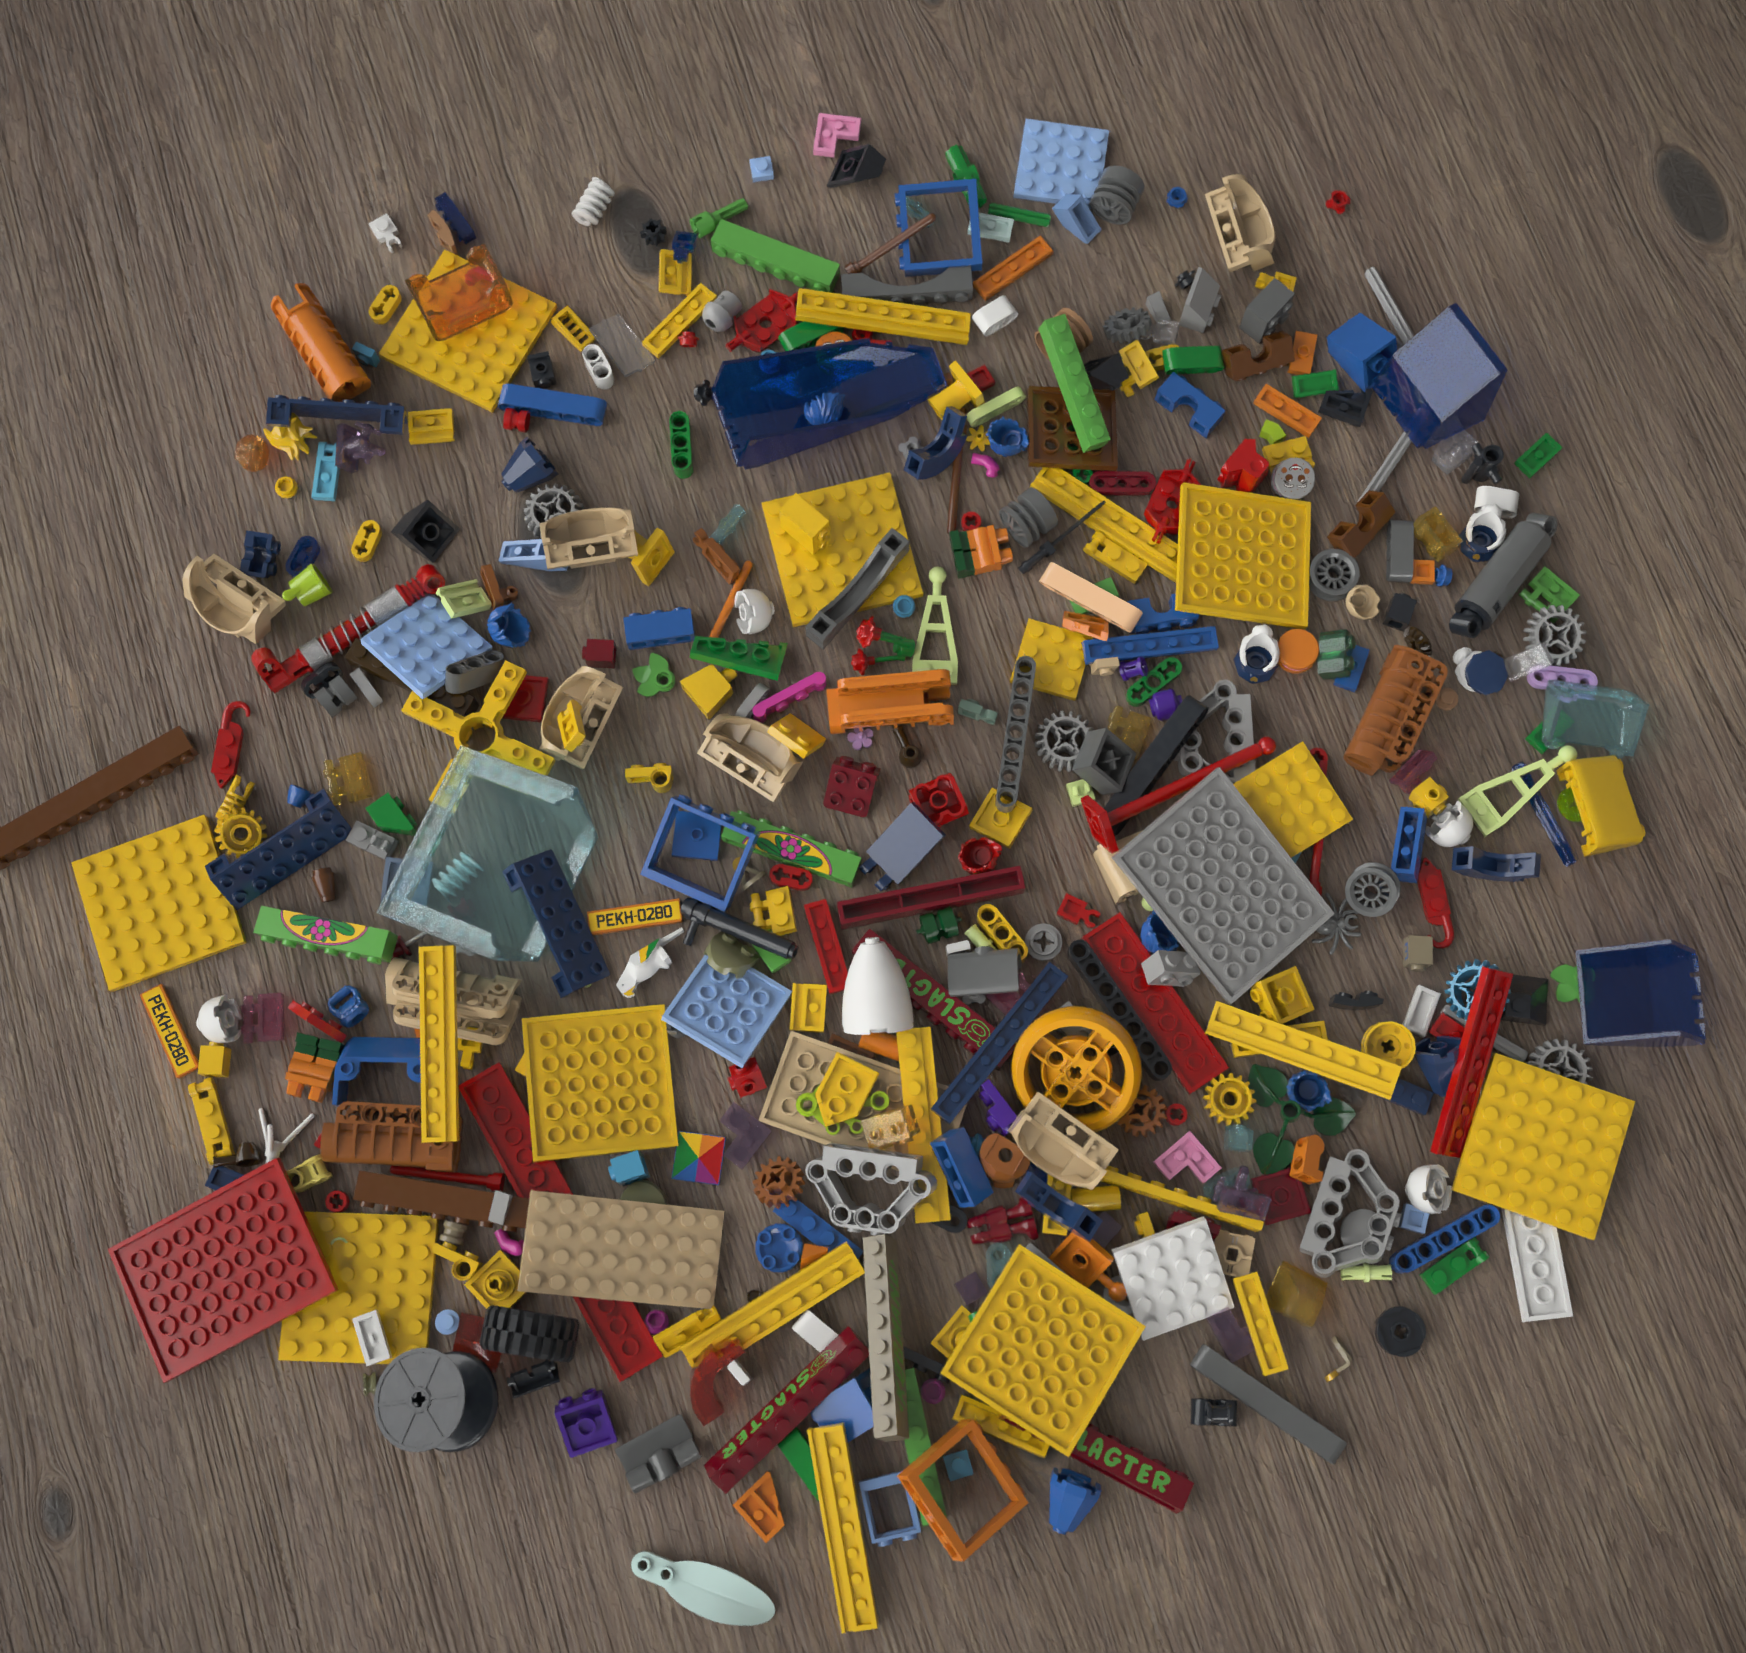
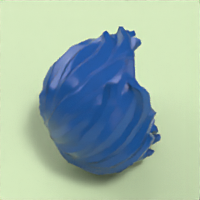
M823 393L822 398L816 395L817 401L812 400L810 404L805 402L804 415L806 419L816 427H833L841 418L845 394Z
M1004 416L991 422L990 428H988L986 436H989L991 449L1003 457H1011L1021 451H1025L1029 445L1026 429L1024 427L1020 428L1016 420L1005 419Z
M513 603L496 608L490 613L487 621V630L492 639L503 646L511 648L525 646V642L530 638L529 632H531V629H529L530 623L527 618L520 613V609L514 608L515 605Z
M1153 910L1152 914L1147 917V921L1142 925V944L1152 954L1158 950L1177 951L1179 944H1177L1178 940Z
M1308 1070L1300 1071L1297 1074H1293L1288 1081L1286 1087L1287 1097L1289 1100L1297 1102L1300 1109L1310 1112L1316 1107H1324L1325 1102L1329 1104L1332 1101L1327 1082L1324 1078L1318 1076L1317 1073Z

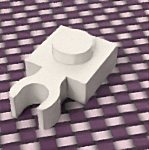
M387 213L368 223L380 244L386 242L391 253H394L391 247L394 243H397L402 248L399 238L396 237L399 232Z

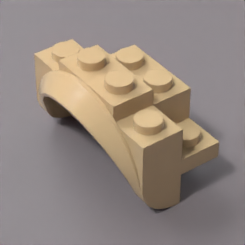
M1234 174L1223 177L1224 187L1205 194L1229 272L1250 264L1253 271L1274 264L1271 253L1276 238L1275 228L1265 203L1244 175Z
M609 507L584 509L564 513L539 523L547 570L568 566L578 568L616 562V559L638 556L631 509L625 510Z
M215 554L211 555L206 561L196 556L189 563L183 574L184 597L192 602L194 608L206 623L218 631L235 635L238 638L244 636L255 644L271 631V619L286 606L284 599ZM211 581L217 584V588L213 585Z
M587 666L580 667L577 672L561 684L547 705L541 723L542 744L538 751L558 761L562 759L583 770L623 687L606 679V674ZM573 699L582 707L580 714L586 736L584 742L570 752L564 748L557 716L561 711L567 709V704Z
M728 713L719 714L712 720L703 733L706 738L697 754L772 802H776L786 783L793 780L803 763L802 760L794 756L791 749L767 733L770 728L769 726L750 718L731 716Z
M1038 1091L1025 1110L1020 1112L1008 1129L1019 1149L1037 1167L1060 1181L1090 1190L1106 1174V1167L1119 1150Z

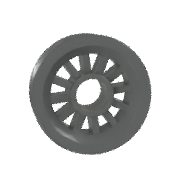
M1327 549L1315 556L1309 567V588L1314 595L1325 601H1339L1346 598L1348 592L1356 586L1359 580V567L1356 560L1340 549ZM1328 572L1335 573L1338 578L1330 577Z
M1377 862L1365 863L1357 867L1347 880L1345 886L1346 899L1356 912L1368 917H1378L1389 912L1395 905L1400 895V881L1396 873L1388 866ZM1368 886L1376 887L1378 893L1370 892Z

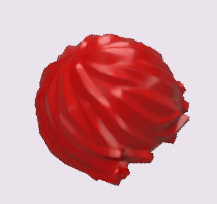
M981 837L978 840L971 838L964 844H961L958 859L962 869L971 875L994 870L999 860V855L1002 854L1000 852L1002 851V846L987 837Z

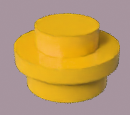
M281 477L277 480L275 491L281 498H291L297 493L298 485L293 478Z

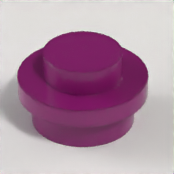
M661 1310L651 1311L644 1321L649 1332L657 1335L669 1326V1318Z
M933 1378L923 1383L921 1395L926 1402L937 1404L945 1397V1386L940 1380Z

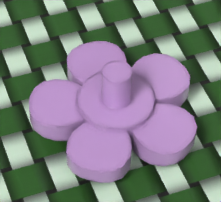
M854 728V733H849L847 739L853 743L852 747L855 750H860L862 744L865 748H869L872 745L870 738L873 737V731L871 729L864 731L863 729V732H859V728Z

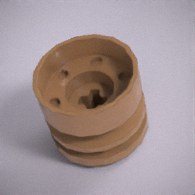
M1062 308L1053 317L1062 314L1066 315L1078 351L1081 353L1093 342L1091 330L1076 312L1069 308ZM1038 330L1034 335L1036 344L1043 355L1050 361Z

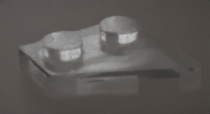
M1450 418L1434 452L1432 462L1448 475L1475 454L1471 447L1479 442Z

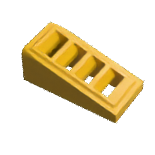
M568 305L551 318V324L580 352L597 339ZM568 317L570 320L563 325L561 322ZM574 323L576 326L569 331L567 328ZM581 329L582 332L574 337L573 334ZM587 335L589 338L580 344L578 341Z

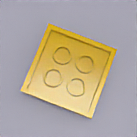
M1028 618L1016 661L1022 656H1029L1034 659L1036 663L1034 690L1075 701L1085 668L1082 642L1083 640H1092L1093 637ZM1021 666L1019 668L1024 673L1031 671L1028 666ZM1014 669L1012 672L1010 683H1013Z

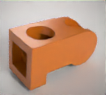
M1314 1134L1297 1140L1290 1170L1291 1177L1306 1184L1322 1181L1323 1172L1318 1170L1320 1155L1324 1151V1142L1321 1137Z

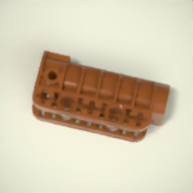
M1394 645L1379 672V675L1382 676L1343 756L1347 764L1362 773L1373 776L1378 769L1389 773L1395 772L1407 760L1447 677L1448 670L1445 664L1412 648ZM1412 663H1416L1419 668H1416V667L1412 666L1411 664H1412ZM1435 668L1440 669L1439 673L1441 675H1438L1437 678L1433 675L1434 672L1431 671ZM1423 687H1428L1425 693H1421ZM1420 702L1424 703L1422 708H1417ZM1408 726L1407 732H1403L1404 727ZM1402 741L1406 742L1404 747H1399ZM1385 759L1392 760L1396 765L1388 766V761Z
M343 1102L337 1108L335 1123H323L321 1157L323 1162L423 1167L428 1171L457 1173L461 1153L463 1118L459 1114V1141L422 1143L420 1105ZM347 1110L345 1116L342 1115V1112ZM368 1110H371L370 1115H369V1120H368V1119H367V1116H366V1115H368V1112H367V1111H368ZM356 1111H359V1114H361V1119H359L358 1115L351 1114H355ZM379 1112V1117L374 1121L375 1114ZM384 1112H385V1113H386V1116H387V1117H385L386 1121H385V1122H382L383 1119H384ZM391 1113H394L395 1117H403V1114H406L410 1118V1122H407V1118H399L398 1121H395ZM416 1113H419V1114H418V1117H417V1122H416V1121H415V1118H416L415 1115H416Z

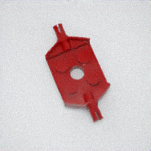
M769 289V295L737 319L734 315L736 336L729 343L725 344L726 348L732 352L741 345L752 351L762 352L777 341L783 331L798 324V321L795 320L798 291L788 297V295ZM765 320L772 323L768 328L760 326L761 322Z
M1187 459L1182 470H1163L1145 509L1144 516L1147 522L1156 530L1152 541L1155 542L1157 536H1159L1156 541L1157 544L1161 543L1165 533L1178 534L1180 486L1182 483L1201 485L1191 473L1196 464L1193 460L1190 465L1192 459ZM1167 501H1174L1177 504V508L1172 509L1168 507Z

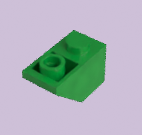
M386 793L365 808L383 832L410 836L419 834L414 828L418 824L410 814L407 816L404 814L402 809L405 806L398 796L393 798L389 793Z

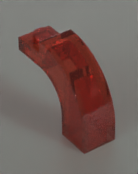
M738 1337L733 1341L729 1339L722 1343L718 1351L711 1343L700 1353L692 1367L689 1380L691 1403L696 1416L703 1426L725 1413L723 1403L713 1389V1381L720 1369L745 1353L743 1344Z

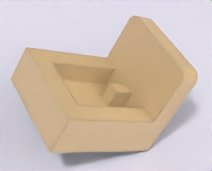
M1118 657L1096 659L1093 664H1090L1091 674H1100V676L1112 675L1119 667Z

